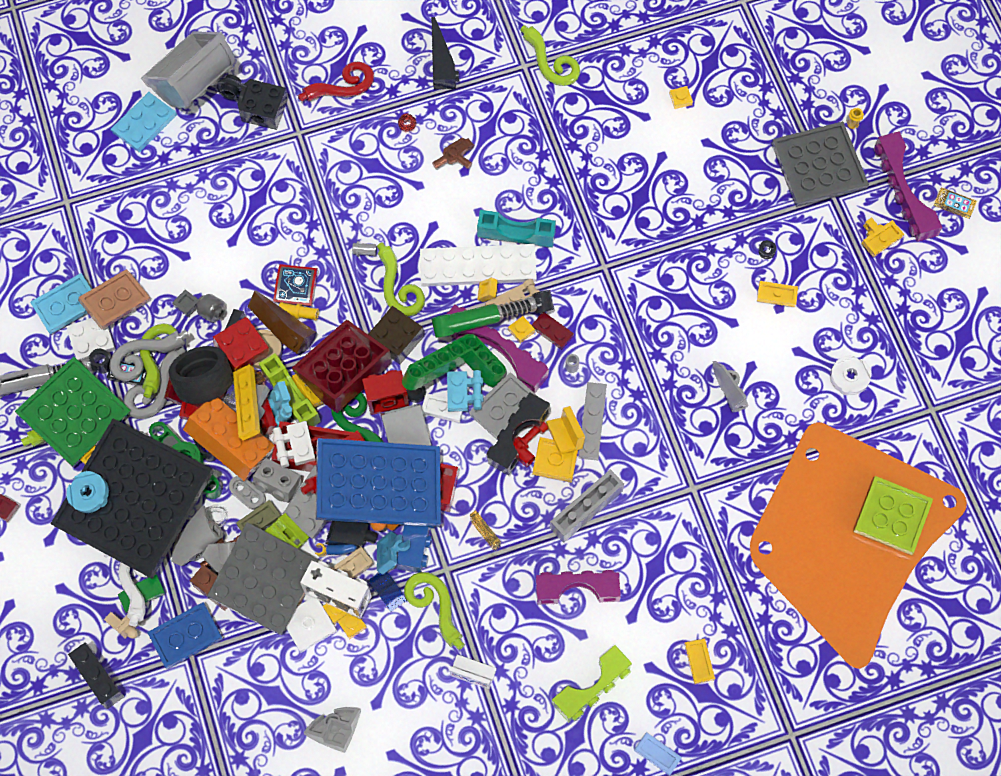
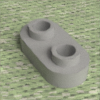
M238 476L231 479L229 489L232 495L249 509L255 510L265 503L263 493L257 490L255 485L248 479L243 481ZM238 486H244L242 490H237ZM253 498H258L256 503L251 502Z

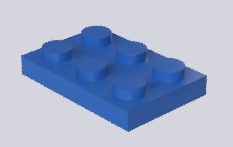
M204 602L147 632L166 670L223 639Z

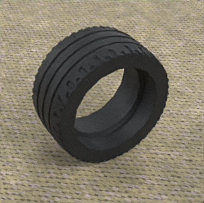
M200 346L185 351L176 357L169 366V377L175 393L185 403L199 404L209 402L223 395L233 383V374L229 361L223 350L215 346Z

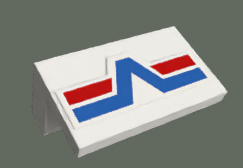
M457 655L449 672L452 677L490 690L497 668Z

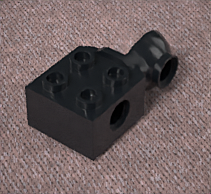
M231 74L226 75L225 78H222L215 84L216 90L223 97L238 99L237 105L242 122L277 130L288 100L285 87L253 79L242 83L239 77Z

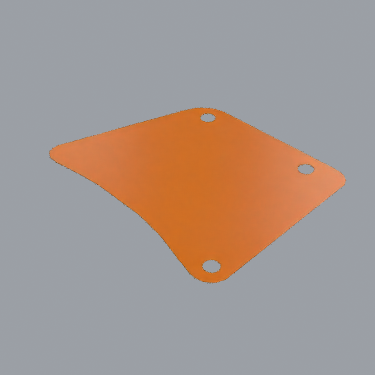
M816 422L808 426L803 433L750 541L751 558L765 577L850 666L861 669L871 661L887 616L911 572L929 548L963 515L967 506L966 497L959 488L822 422ZM809 448H814L819 452L817 460L811 461L807 459L806 451ZM875 476L933 499L913 555L854 532ZM947 495L955 497L957 502L955 507H946L943 504V498ZM767 541L772 545V551L769 554H762L759 551L758 547L761 542Z

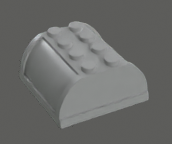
M193 31L146 72L141 79L168 105L187 109L193 104L192 101L196 97H201L206 93V89L210 85L216 84L223 73L226 74L231 71L232 65L236 60L222 32Z

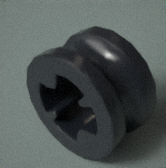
M770 240L761 242L758 250L760 257L767 260L774 257L776 244ZM765 247H769V253L764 250Z

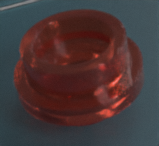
M405 113L398 119V126L402 131H412L416 127V119L411 114Z

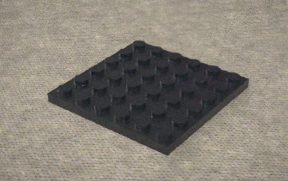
M113 418L81 471H91L105 479L109 488L107 504L104 507H100L97 511L83 513L71 506L66 496L50 524L153 579L214 470ZM88 487L87 491L84 492L83 495H86L88 497L91 494L92 490H90Z

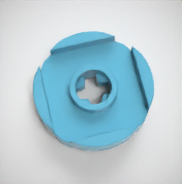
M81 472L73 478L75 480L72 484L68 485L67 500L71 506L80 512L91 513L107 504L108 484L102 476L94 472ZM89 487V489L92 490V492L87 497L86 495H83V493L86 492L87 488Z

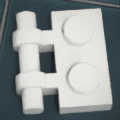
M306 421L286 426L287 434H282L280 427L273 429V442L276 444L278 451L276 454L277 460L280 461L282 468L288 467V460L293 458L296 465L316 461ZM290 442L292 450L286 451L284 443Z

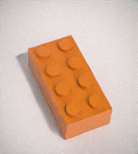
M218 397L205 402L188 418L183 429L243 481L247 480L260 467L265 458L270 457L274 449V444L261 433L244 441L240 439L238 435L237 413Z

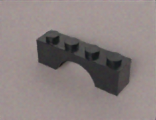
M529 392L527 397L521 399L518 405L519 409L516 413L511 414L508 419V426L505 430L502 429L497 437L498 441L494 446H490L486 454L488 464L507 475H510L519 461V453L513 445L516 435L526 427H541L551 412L550 403Z

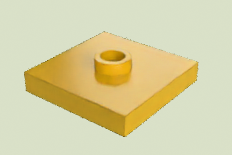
M539 437L532 475L572 482L578 450L560 454L553 439Z

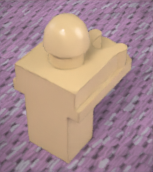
M110 612L104 619L125 639L127 636L129 638L137 637L138 632L135 629L137 626L129 625L130 619L127 615L120 620Z

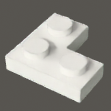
M426 393L422 406L423 415L460 423L463 411L448 412L447 393L446 397Z

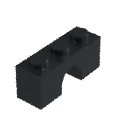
M86 642L68 654L102 706L109 709L125 697L114 680L106 672L93 649Z

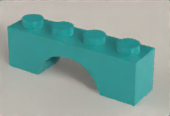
M480 210L477 224L478 237L553 248L556 220L536 218L531 222H515L506 219L499 212Z

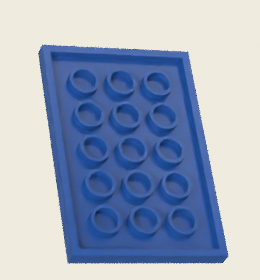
M318 438L316 520L439 527L441 524L440 446Z

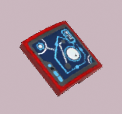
M279 264L273 302L313 306L318 268Z

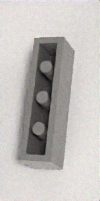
M610 469L550 521V529L564 543L621 494L625 483Z

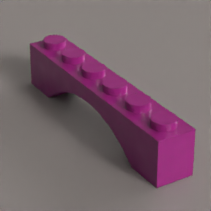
M900 131L878 137L874 150L881 159L883 171H886L890 187H893L895 191L896 201L902 207L903 217L910 225V233L919 242L937 237L943 227L936 211L922 203L913 194L906 182L903 172V157L907 146Z
M454 304L447 314L465 311L466 309ZM482 326L450 335L457 340L464 335L473 334L484 344L496 349L512 365L517 378L534 393L537 392L548 378L549 369L545 363L533 359L529 352L517 348L512 340L504 339L494 328L490 329L487 326Z

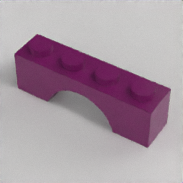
M604 570L602 573L582 571L581 574L564 571L558 575H552L551 572H542L540 575H536L537 605L558 604L563 593L575 587L588 589L596 596L599 603L620 602L619 572L614 573V570Z

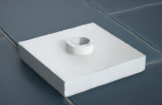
M314 597L295 608L286 626L300 653L337 632L320 601Z

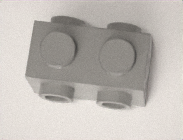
M265 458L253 475V483L257 490L271 494L278 501L289 503L301 486V475L286 467L282 468L280 464Z

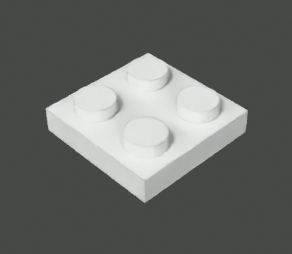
M92 318L66 326L75 357L78 361L81 358L88 357L93 350L98 348L105 349L108 353L116 350L109 327L107 326L101 330Z

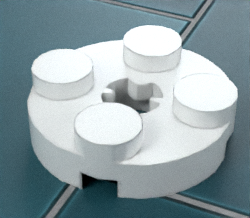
M848 355L839 358L831 370V381L841 394L856 395L863 392L869 385L872 373L869 365L863 359L859 360L854 358L855 356ZM848 371H851V374L853 372L856 374L854 379L847 377Z

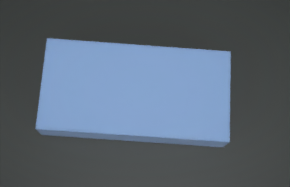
M647 732L634 750L668 776L671 775L682 759L681 756Z

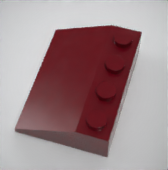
M346 319L292 367V370L325 405L338 413L364 389L362 379L369 375L381 374L391 364L390 350Z

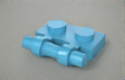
M467 371L447 372L448 412L468 411V404L473 403L475 410L482 409L483 394H481V386L483 385V378L481 377V371H473V378L467 379ZM467 387H473L472 395H468Z
M285 381L277 382L267 398L275 417L276 428L279 427L280 421L287 422L292 415V407L288 403L291 398Z

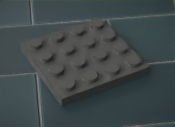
M843 121L772 139V146L796 207L867 189L869 186Z
M247 522L206 597L282 635L304 593L300 582L311 561L318 563L320 560Z

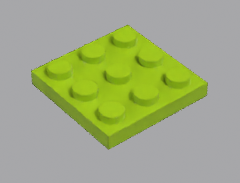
M875 476L854 532L913 555L933 499Z

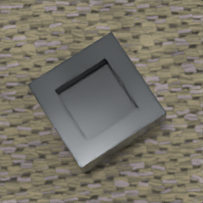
M185 289L172 304L188 317L196 309L198 299Z

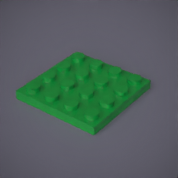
M72 357L15 410V413L72 468L98 444L113 418L121 422L131 412L122 401L75 357Z

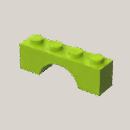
M276 353L258 363L261 372L272 388L275 387L277 382L285 381L291 398L288 403L292 407V416L297 423L306 421L307 425L315 426L321 422L317 411L297 388Z
M616 645L599 658L601 677L593 687L577 690L567 686L552 699V705L568 723L572 719L577 721L584 714L583 710L588 705L590 708L593 707L600 700L599 696L603 692L609 693L616 686L614 683L619 678L623 680L631 673V661Z

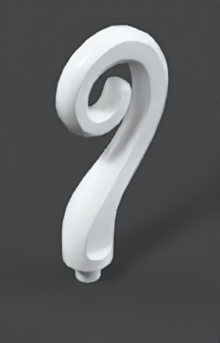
M120 562L119 579L130 599L127 617L130 619L129 625L135 627L138 625V622L144 619L145 600L130 577V567ZM134 570V573H135L137 576H140V577H143V578H146V577H147V576L143 575L142 573H140V572Z

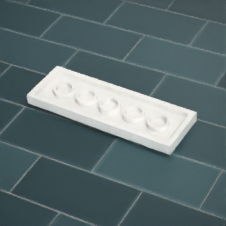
M535 244L420 249L421 287L479 284V282L491 277L497 279V283H520L528 279H533L536 282L537 279Z

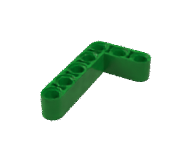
M467 334L410 364L402 378V385L408 390H416L466 363L473 371H481V377L485 384L495 387L505 375L506 367L477 336Z

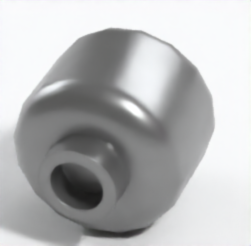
M213 294L201 296L196 303L198 315L209 322H216L222 319L226 313L225 302Z

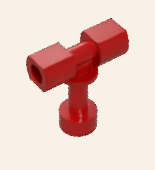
M543 422L541 427L533 426L522 438L518 436L514 439L513 445L519 453V461L526 468L535 460V456L528 450V443L538 433L543 435L548 430L545 422Z

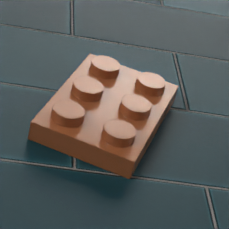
M126 269L78 298V301L102 330L149 302L150 297Z

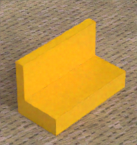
M571 406L563 408L561 418L546 421V425L560 454L583 448L585 435Z

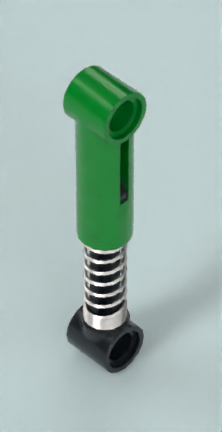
M551 290L533 293L531 297H527L524 300L506 302L505 305L493 303L453 314L436 316L431 318L435 338L455 334L456 332L498 323L503 317H513L514 314L518 316L519 313H528V311H535V313L554 310Z

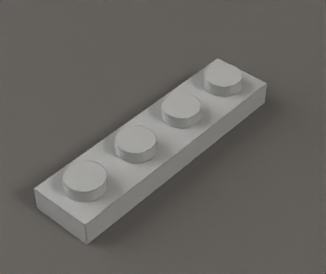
M587 382L582 422L585 440L583 448L579 450L578 459L598 461L607 384Z

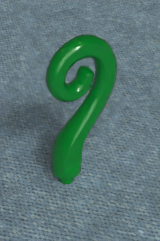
M361 392L353 398L359 403L357 408H352L350 405L344 407L345 413L350 417H359L367 409V400ZM331 409L334 421L344 431L355 432L358 430L365 441L383 442L375 432L349 422L343 416L341 410L336 413Z

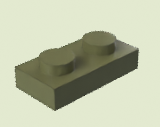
M268 500L237 521L236 525L241 532L247 522L264 530L275 523L281 515L272 502Z

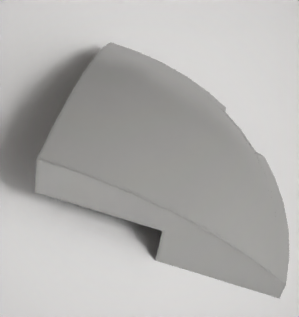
M343 707L334 709V714H329L326 717L322 714L309 724L304 731V735L324 746L345 753L354 734L361 711L358 708Z

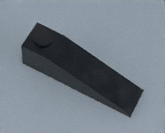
M431 17L434 90L456 89V82H459V70L455 71V63L435 17Z

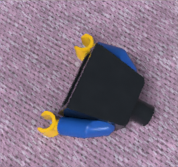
M332 521L325 542L327 547L322 543H317L316 547L323 548V550L315 554L318 557H325L327 554L343 555L354 552L363 545L364 541L374 544L377 532L367 529L369 523Z

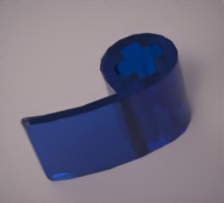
M378 572L367 580L390 612L407 601L388 572H385L383 575Z

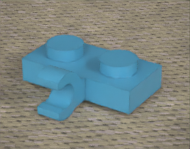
M390 531L377 542V571L382 575L395 567L398 551H406L410 548V540L401 543V534L396 535Z

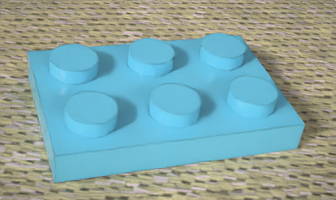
M148 92L111 128V131L140 153L177 116V113L152 93Z
M82 273L30 303L49 334H52L88 313L80 304L78 298L92 289Z

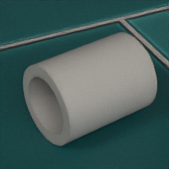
M569 354L566 357L565 369L569 373H575L579 369V357L576 354Z

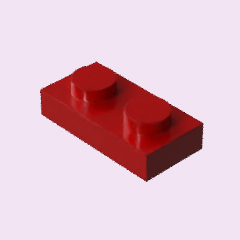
M266 397L261 405L265 412L259 421L260 429H262L264 436L271 435L273 429L277 426Z

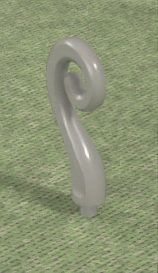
M185 329L181 333L175 331L163 339L129 341L121 345L113 353L110 359V371L115 378L121 381L134 380L143 371V360L138 355H128L125 358V362L127 364L134 363L135 367L130 372H124L120 364L127 354L136 350L173 351L186 344L184 339L190 335Z
M179 347L176 351H169L164 357L160 366L161 383L158 395L150 406L139 409L133 403V399L137 394H144L143 385H136L127 391L124 397V404L131 410L129 414L131 417L146 419L154 416L163 408L167 400L164 396L169 381V366L176 357L186 351L183 347ZM153 396L151 398L143 397L142 403L148 405Z

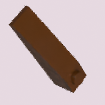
M257 290L254 291L248 308L274 336L296 354L310 348L316 332Z

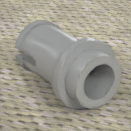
M357 241V243H353L352 254H356V256H376V244H364Z

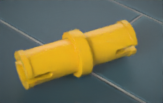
M282 302L279 304L282 309L297 319L317 320L319 317L318 308L304 307L302 304L292 305Z

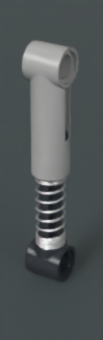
M98 348L93 350L88 357L81 358L79 362L89 371L105 374L109 371L111 358L105 349ZM100 359H105L102 363H97ZM60 363L58 366L56 364L55 366L46 364L0 375V399L6 394L42 386L65 364Z

